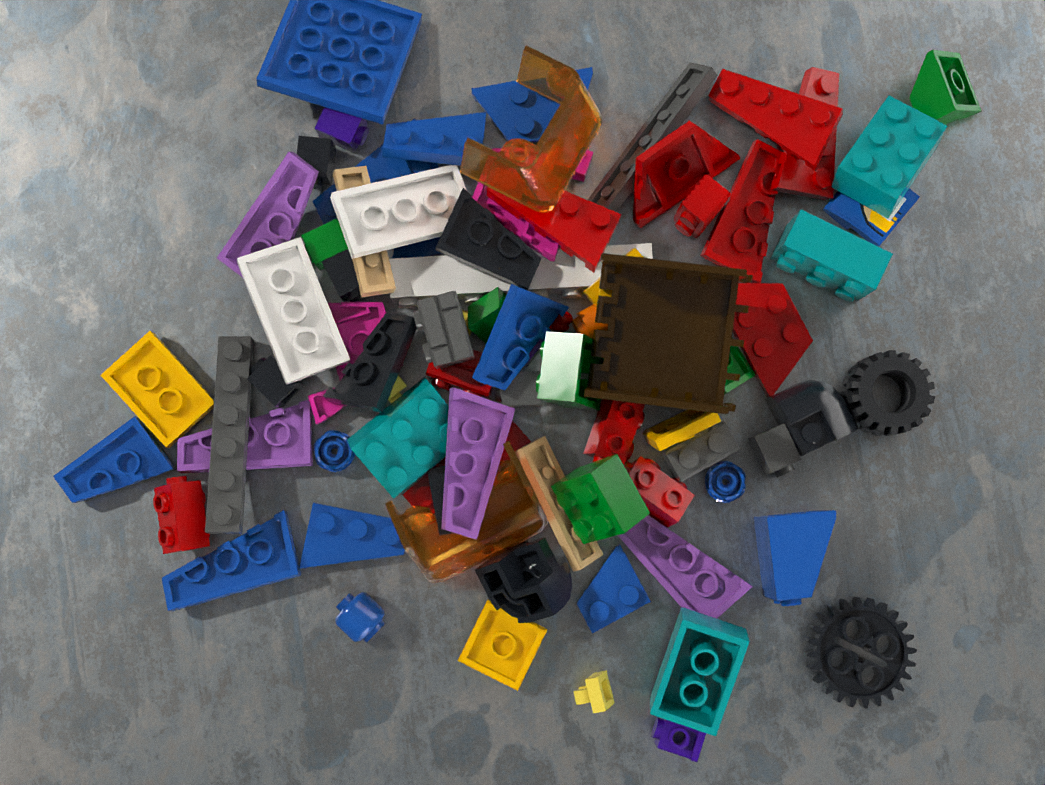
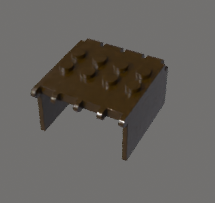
M602 253L599 289L612 290V297L598 295L595 323L608 324V330L594 329L591 356L604 358L603 364L590 363L584 397L728 414L729 411L735 412V404L723 403L726 380L739 381L740 374L727 373L730 346L744 347L745 341L731 339L735 312L748 313L749 306L736 305L739 281L751 283L753 275H747L746 269Z

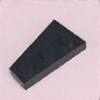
M464 188L436 246V251L528 290L542 259L512 231H508L498 222L488 209H484Z
M387 312L364 341V350L353 364L348 362L342 370L343 378L334 389L329 387L323 397L330 402L383 413L417 330L414 317Z

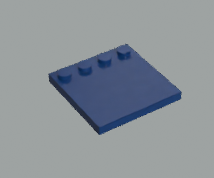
M290 0L256 78L257 87L383 125L421 25L422 13L379 0Z

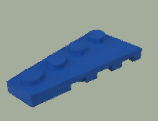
M283 510L274 515V518L247 530V533L232 541L223 543L211 553L198 557L162 577L168 611L173 612L301 576L287 512Z

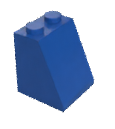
M816 510L754 517L764 597L773 599L775 604L781 603V606L801 605V598L812 597L835 524L836 510Z

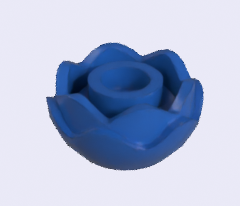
M330 430L324 433L314 444L316 463L321 468L331 472H338L347 468L355 456L347 441L350 437L337 430ZM334 448L338 450L337 454L332 453Z
M730 461L718 462L707 471L705 488L708 494L715 500L722 503H730L741 497L745 492V472ZM723 479H727V485H723Z

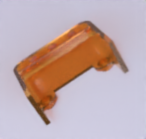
M526 45L521 58L517 83L559 103V108L536 145L527 140L515 138L507 141L498 153L467 138L464 145L460 173L535 211L549 212L558 204L597 136L602 124V114L576 70Z
M509 441L504 443L503 446L510 460H504L499 463L477 539L456 533L439 536L436 515L428 507L412 506L403 514H400L392 501L385 503L404 550L430 583L444 582L539 534L547 527V517Z

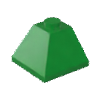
M934 49L927 52L909 97L912 108L943 124L981 112L982 110L960 53Z

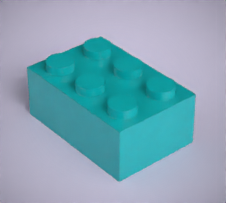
M888 95L838 166L831 187L889 219L938 147L947 125Z
M801 209L786 225L770 259L777 262L776 266L779 269L788 273H800L806 276L805 280L808 283L821 288L824 286L836 291L835 295L837 297L853 302L854 300L859 301L877 289L893 253Z
M423 377L386 407L383 413L380 412L347 439L351 450L393 499L446 456L449 406L431 383Z
M681 607L650 696V714L716 736L750 642L747 629Z

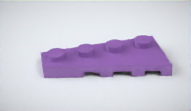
M288 152L217 259L243 278L237 264V258L293 240L319 171L294 152Z
M454 387L450 388L441 529L477 539L515 409Z
M309 399L298 402L299 404L285 409L281 407L255 418L249 417L246 470L313 466L312 408ZM212 428L178 438L177 471L180 474L209 472Z
M649 515L626 533L617 535L683 608L717 619L753 587Z

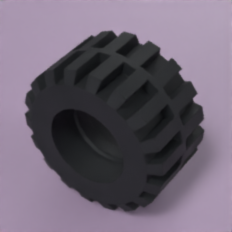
M888 350L884 353L879 352L857 362V365L851 367L848 371L850 375L843 380L842 385L846 386V390L841 392V396L846 399L847 406L856 423L860 424V430L863 432L871 431L872 435L875 436L905 433L911 431V428L921 425L923 423L921 418L929 416L931 409L927 406L935 401V396L930 395V390L935 389L934 381L929 383L926 377L931 375L927 368L924 370L919 368L922 364L919 359L909 360L910 354L901 352L896 354V350ZM879 375L890 377L900 388L901 403L894 413L882 410L873 398V384Z

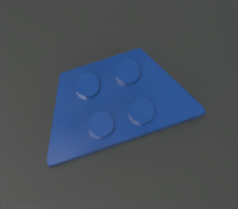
M589 67L471 88L472 97L476 102L478 101L488 114L490 121L501 131L511 148L574 138L592 80L593 68Z

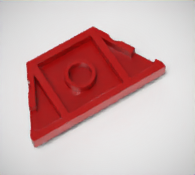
M689 120L636 157L633 205L634 224L641 229L689 195L703 175H709L714 178L740 160V155Z
M739 283L736 305L749 306L748 313L735 312L732 332L736 339L745 340L744 347L740 348L755 372V376L764 394L768 398L776 393L811 345L813 339L783 283Z

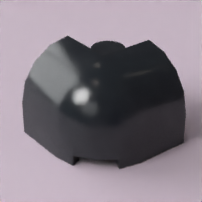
M808 380L800 382L765 399L777 424L785 423L800 456H804L833 441H837L859 429L844 398L833 386L822 381Z
M545 537L531 542L526 540L493 556L475 569L495 609L499 610L502 608L510 616L518 618V623H530L554 616L567 604L571 596L572 577L568 563L566 561L558 564Z

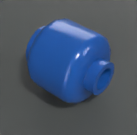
M361 592L355 597L349 593L336 606L340 613L336 616L335 623L354 642L364 640L367 643L385 624L382 620L385 611L366 592Z

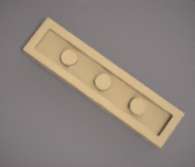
M367 166L335 169L333 172L336 191L371 184ZM387 250L353 259L361 298L394 293L396 286Z
M546 436L538 438L514 451L572 570H581L603 556L597 541L586 544L582 543L580 537L574 532L573 525L567 514L557 501L551 486L565 477Z

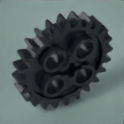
M853 596L850 606L846 599L841 598L839 599L840 609L828 604L827 609L830 614L828 617L820 613L817 614L818 619L821 621L820 626L809 625L816 634L815 637L805 638V641L813 645V649L805 651L804 655L814 658V661L806 667L811 671H818L812 680L817 684L825 682L821 691L827 695L834 691L833 700L840 703L845 697L846 705L853 708L858 699L859 705L867 709L869 699H871L875 705L881 706L882 695L892 701L894 697L891 689L895 688L902 692L905 690L899 682L901 678L912 679L905 669L906 667L916 666L915 662L908 660V655L916 653L917 649L907 646V642L911 641L914 635L902 632L908 626L907 622H895L899 615L898 611L891 610L886 613L888 604L880 602L875 607L874 599L867 597L864 604H862L860 597ZM856 620L859 626L858 633L854 637L849 638L846 633V627L849 622ZM838 636L848 643L860 647L867 653L882 659L887 663L886 667L883 668L835 643L834 637ZM886 636L889 643L888 648L885 652L879 653L876 646L877 641L881 637ZM837 651H842L844 661L839 667L834 668L831 664L832 655ZM872 667L874 670L873 679L868 683H863L862 672L865 668Z

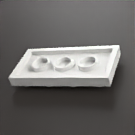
M449 165L332 192L330 198L351 258L354 259L441 237L462 189L466 190L458 166Z
M301 237L237 258V264L286 385L350 361Z

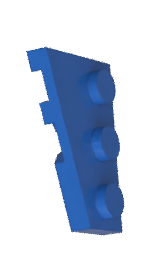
M486 112L386 124L383 157L481 168Z
M511 284L472 378L480 383L506 390L530 359L529 353L540 339L545 340L546 331L551 332L549 327L558 315L563 317L570 307Z
M134 416L53 477L70 501L78 503L177 469L139 417Z
M313 503L299 568L405 555L411 522Z

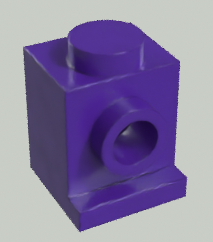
M657 718L651 737L655 738L654 743L658 749L698 762L706 733L663 718ZM677 731L684 733V739L679 743L673 741V735Z

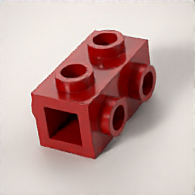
M602 399L600 411L597 412L583 454L593 457L592 462L618 454L623 465H625V462L630 459L634 451V443L632 442L636 430L640 429L645 418V413L643 412L645 404Z
M640 456L632 463L626 461L624 467L650 512L649 516L666 528L679 522L695 496L687 490V485L684 482H679L677 478H671L661 471V467L649 458Z
M187 476L167 478V485L154 488L155 495L153 498L154 509L158 514L159 521L158 540L162 546L163 554L209 547L210 534L205 532L206 513L204 505L206 497L201 486V480L187 482Z

